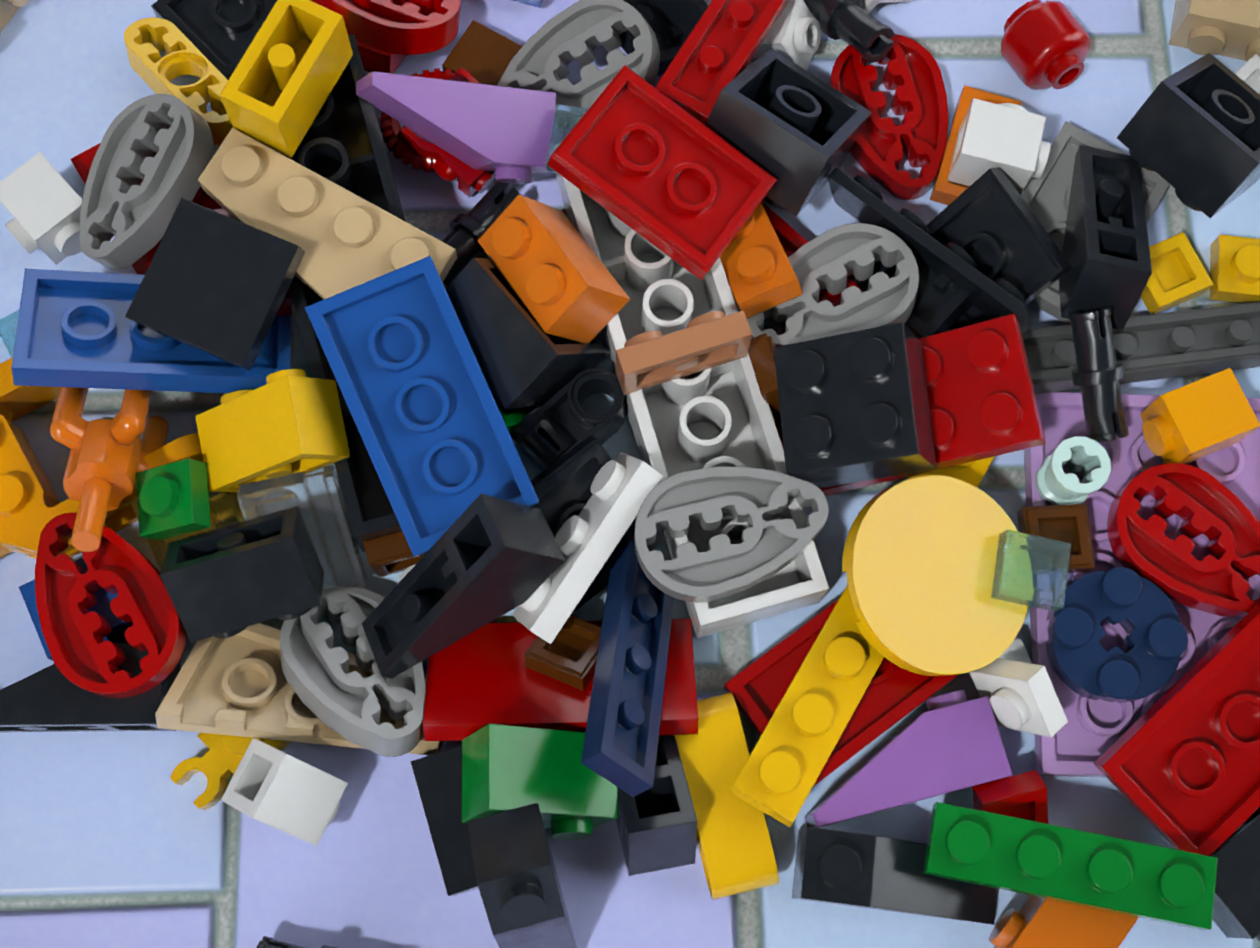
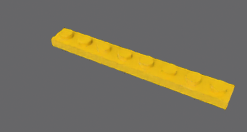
M995 456L909 476L908 479L926 475H941L963 480L978 488ZM848 585L730 791L733 795L789 828L793 824L884 658L870 645L856 625V621L859 619L850 598Z

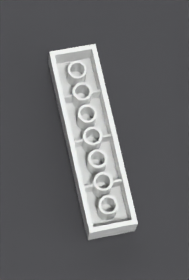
M556 172L557 185L568 219L630 298L629 302L602 329L607 348L610 350L609 355L616 376V350L624 348V344L630 338L655 330L661 331L662 335L687 328V324L692 319L712 311H722L725 316L738 312L720 257L701 281ZM747 354V357L625 395L626 410L641 459L663 475L659 483L681 472L711 467H752L786 474L784 450L769 404L761 396L749 354ZM788 498V504L782 513L776 514L775 517L764 519V521L780 518L781 520L793 519L796 528L799 529L804 528L806 516L803 507L798 505L796 498ZM732 513L722 514L720 527L714 530H703L700 521H692L689 523L688 534L684 537L671 538L668 529H663L673 560L675 559L677 546L687 542L694 543L698 552L708 551L710 538L720 534L727 535L731 544H739L743 530L749 528L747 522L736 523ZM813 540L797 559L772 577L743 592L710 602L695 603L685 601L697 639L818 604L829 590V586Z

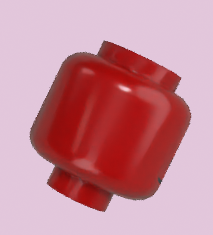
M1033 0L1020 6L1006 20L1004 35L1001 39V54L1028 88L1032 90H1044L1050 87L1062 89L1072 84L1082 74L1084 70L1083 62L1090 51L1091 39L1060 1L1047 0L1042 2L1041 0Z

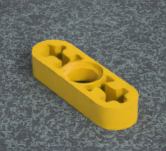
M150 17L130 24L124 32V42L132 69L156 94L172 95L201 115L211 129L214 145H221L230 130L234 128L219 97L228 82L225 76L172 22L162 18ZM165 50V56L161 58L159 51ZM192 75L200 78L198 82L190 85L180 86L170 83L173 79L180 76ZM210 102L213 111L207 112L206 104Z

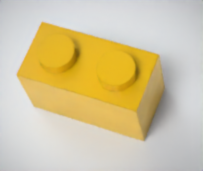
M277 0L219 95L234 129L290 158L293 157L353 56L343 16L310 0Z
M287 369L271 373L266 377V385L254 390H239L227 393L220 397L221 405L195 416L203 462L207 463L209 492L260 493L350 457L336 381L307 377L306 371L302 369Z

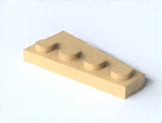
M234 128L230 130L198 178L202 189L235 220L300 246L305 251V254L295 276L301 282L311 287L323 300L428 256H431L443 282L457 259L455 248Z
M261 623L250 625L242 632L228 638L212 636L198 640L155 713L157 728L365 749L348 741L325 725L303 704L287 682L282 671L280 658L281 630ZM347 652L349 657L348 673L357 671L363 678L370 677L372 669L367 671L361 670L356 663V654ZM424 677L426 687L427 677ZM380 704V724L389 722L395 730L403 728L404 718L394 721L389 714H386ZM422 721L421 739L417 746L408 753L432 755L440 752L444 741H425Z

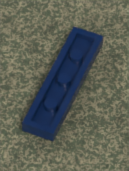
M630 540L614 550L612 555L581 763L634 797L652 788L654 784L674 598L659 590L646 577L636 556L635 543Z

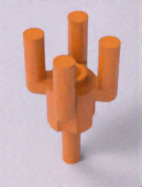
M60 388L50 425V434L55 441L71 449L63 478V486L69 499L80 502L71 537L72 546L79 551L92 552L99 548L107 511L119 509L120 502L126 496L133 494L136 473L149 469L144 456L166 445L169 430L168 422L160 416H150L147 418L152 395L151 390H125L121 409L113 419L86 421L81 417L89 388Z

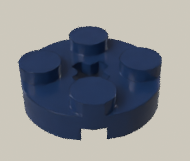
M1125 567L1113 568L1109 571H1096L1077 579L1058 594L1051 604L1047 620H1049L1047 628L1049 640L1045 643L1047 657L1051 666L1070 689L1083 697L1095 701L1101 699L1108 702L1126 703L1155 693L1174 675L1178 668L1180 656L1186 650L1188 644L1187 631L1180 623L1176 608L1167 595L1153 582ZM1106 619L1112 625L1120 623L1127 631L1125 640L1128 644L1125 652L1117 646L1109 650L1102 647L1099 642L1105 635V631L1100 625L1102 620Z

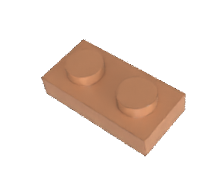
M744 310L727 316L722 311H712L692 319L687 324V328L662 335L661 331L655 330L630 338L624 344V348L616 350V374L623 394L627 395L747 357L752 332Z

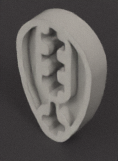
M580 0L551 18L527 40L510 61L497 86L555 92V132L571 131L624 65L653 86L660 64L658 40L651 26L629 3L623 0ZM629 30L636 37L633 40L635 50L631 54L625 55L619 48L622 45L620 35ZM603 45L609 52L606 55L608 65L604 69L599 70L593 64V61L596 59L593 50ZM574 60H577L584 66L580 70L582 80L577 84H573L566 78L570 74L568 64Z
M154 94L130 104L110 124L93 159L85 184L80 211V248L86 256L110 270L120 271L128 268L163 238L181 198L192 202L201 186L198 178L213 157L214 141L208 123L201 115L180 99L167 94Z
M864 223L845 224L834 227L804 244L788 257L803 294L747 318L752 332V338L766 333L768 337L771 336L777 347L901 322L905 324L916 302L919 284V270L916 259L911 249L901 238L882 227ZM881 261L885 267L897 265L895 277L889 278L884 272H878L873 275L874 263ZM854 275L859 281L869 278L868 291L861 293L856 286L846 289L847 276ZM827 289L832 295L841 293V304L833 307L832 303L828 300L819 302V291ZM772 316L777 323L786 321V333L777 335L772 328L764 330V319Z
M711 467L681 472L660 482L644 499L635 523L634 543L636 556L646 577L665 594L687 602L702 603L715 601L743 592L761 583L797 559L823 529L829 514L828 502L824 493L813 483L778 471L752 467ZM788 498H796L800 507L806 508L811 506L813 513L808 515L804 528L799 529L796 528L793 519L781 520L780 518L772 521H764V519L775 517L776 514L782 513L788 504ZM732 513L736 523L747 522L749 528L743 530L739 544H731L727 535L720 534L710 538L708 551L698 552L697 547L692 542L680 544L677 546L675 559L664 560L661 551H649L647 545L655 542L656 531L659 529H668L671 538H680L687 535L689 523L692 521H700L703 530H714L720 527L722 514Z
M339 586L323 589L320 606L311 608V610L298 618L284 620L280 633V658L282 671L287 682L305 706L325 725L348 741L384 757H398L407 754L417 746L421 739L426 689L422 661L393 678L382 677L362 622L385 597L359 587ZM328 617L332 623L341 622V639L343 643L348 647L356 645V663L363 671L372 669L370 677L363 678L357 671L348 673L349 657L346 650L341 646L333 648V630L326 622L318 624L320 618ZM380 704L386 714H389L394 721L404 718L403 728L395 730L389 722L380 724Z

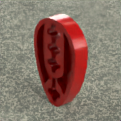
M310 0L342 15L348 36L354 34L357 41L388 53L417 55L434 52L449 45L456 38L459 31L461 0Z
M894 34V37L890 38L894 41L891 49L877 63L881 65L887 64L883 75L885 88L887 90L896 89L891 101L892 112L896 116L904 115L901 125H894L890 117L882 118L886 106L884 93L882 91L873 92L878 79L876 68L874 65L865 66L867 61L863 59L860 53L848 45L837 57L828 85L872 112L850 153L864 171L894 197L902 200L918 199L930 190L946 148L949 121L947 95L941 70L931 53L921 44L898 34ZM903 151L906 160L909 161L912 168L922 167L917 179H911L908 171H898L903 159Z
M1160 464L1138 474L1117 493L1108 513L1107 532L1112 551L1123 567L1131 569L1139 576L1153 582L1168 598L1187 607L1214 615L1243 618L1260 602V598L1253 601L1246 595L1250 585L1245 580L1256 574L1260 576V522L1244 503L1214 476L1200 468L1187 464ZM1149 494L1157 501L1153 507V511L1157 515L1154 514L1145 520L1136 513L1141 505L1137 499L1140 500ZM1176 514L1183 520L1179 528L1182 534L1171 540L1164 534L1168 525L1164 519ZM1203 534L1210 540L1206 550L1211 555L1198 560L1191 554L1195 546L1191 539Z
M77 513L60 514L51 519L40 534L34 570L39 620L43 636L55 665L70 682L100 696L127 698L151 690L165 680L174 670L182 656L187 638V633L161 579L159 570L143 553L112 529L104 526L99 548L92 552H82V557L88 567V571L85 572L84 568L75 559L65 553L60 554V552L69 547L66 536L73 532ZM100 588L105 589L111 594L118 593V596L110 602V608L119 619L126 623L133 622V625L125 631L127 642L141 652L148 651V655L139 661L142 672L137 676L125 670H118V666L126 661V654L119 645L109 640L104 641L103 638L112 632L109 621L95 611L89 612V609L97 604L95 592Z

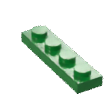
M936 802L932 808L923 874L1198 930H1211L1218 858Z

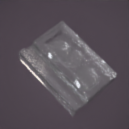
M334 465L326 466L324 471L306 475L305 471L239 485L237 499L245 521L298 506L324 570L323 589L339 586L366 589L367 575L358 545L352 535Z

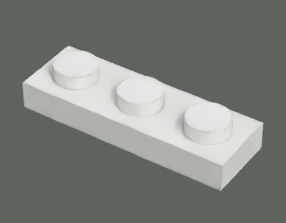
M623 452L619 454L616 460L607 462L596 474L590 489L593 495L578 516L570 517L562 525L555 537L565 561L523 604L516 608L512 616L529 631L551 644L637 516L644 499L657 486L663 475L644 461Z

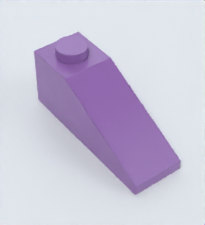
M375 71L370 72L356 82V95L473 169L495 171V181L512 184L531 183L533 174L552 169L547 164L554 152L555 92Z
M959 690L926 700L929 711L922 713L906 724L806 815L807 827L818 828L1012 776L988 696L968 701L965 691Z

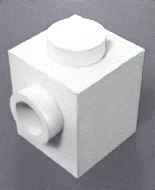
M973 98L959 127L947 181L971 186L990 168L1000 167L1021 195L1030 178H1041L1048 160L1050 143L1041 141L1046 116L1028 112L1024 107L1013 103L995 104Z
M39 152L0 181V202L14 217L4 226L25 250L31 254L40 247L53 263L57 265L67 256H73L82 251L80 248L82 198L43 154Z
M253 738L221 801L255 820L317 846L326 827L334 820L338 812L339 801L348 783Z

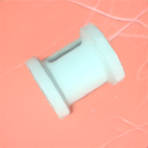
M1074 436L1063 440L1053 451L1052 455H1049L1043 461L1041 468L1036 472L1035 487L1040 497L1052 505L1082 504L1089 494L1098 491L1108 481L1111 472L1110 458L1104 447L1088 437ZM1064 465L1066 466V469L1068 470L1069 474L1064 473L1062 469ZM1079 472L1082 480L1079 482L1077 475L1072 473Z

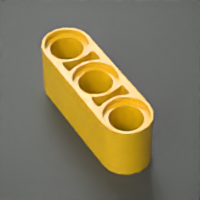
M729 692L697 700L698 734L674 736L697 817L696 840L711 898L715 900L779 884V875L764 812L730 793L734 782L749 758L733 694Z

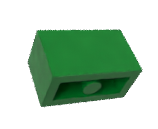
M488 724L462 740V823H468V821L538 803L545 828H551V838L558 840L587 839L593 836V828L618 818L617 786L581 763L585 732Z

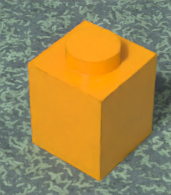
M1231 368L1160 395L1140 414L1143 420L1142 431L1144 439L1150 450L1155 455L1161 456L1164 464H1187L1238 443L1260 427V423Z

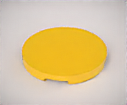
M941 475L919 476L902 481L875 495L858 513L848 532L842 557V572L847 573L850 598L859 619L856 621V625L870 645L890 662L910 672L936 677L963 674L975 671L993 662L1009 648L1017 637L1027 614L1031 593V576L1027 553L1018 530L1010 517L993 498L976 486L960 479Z

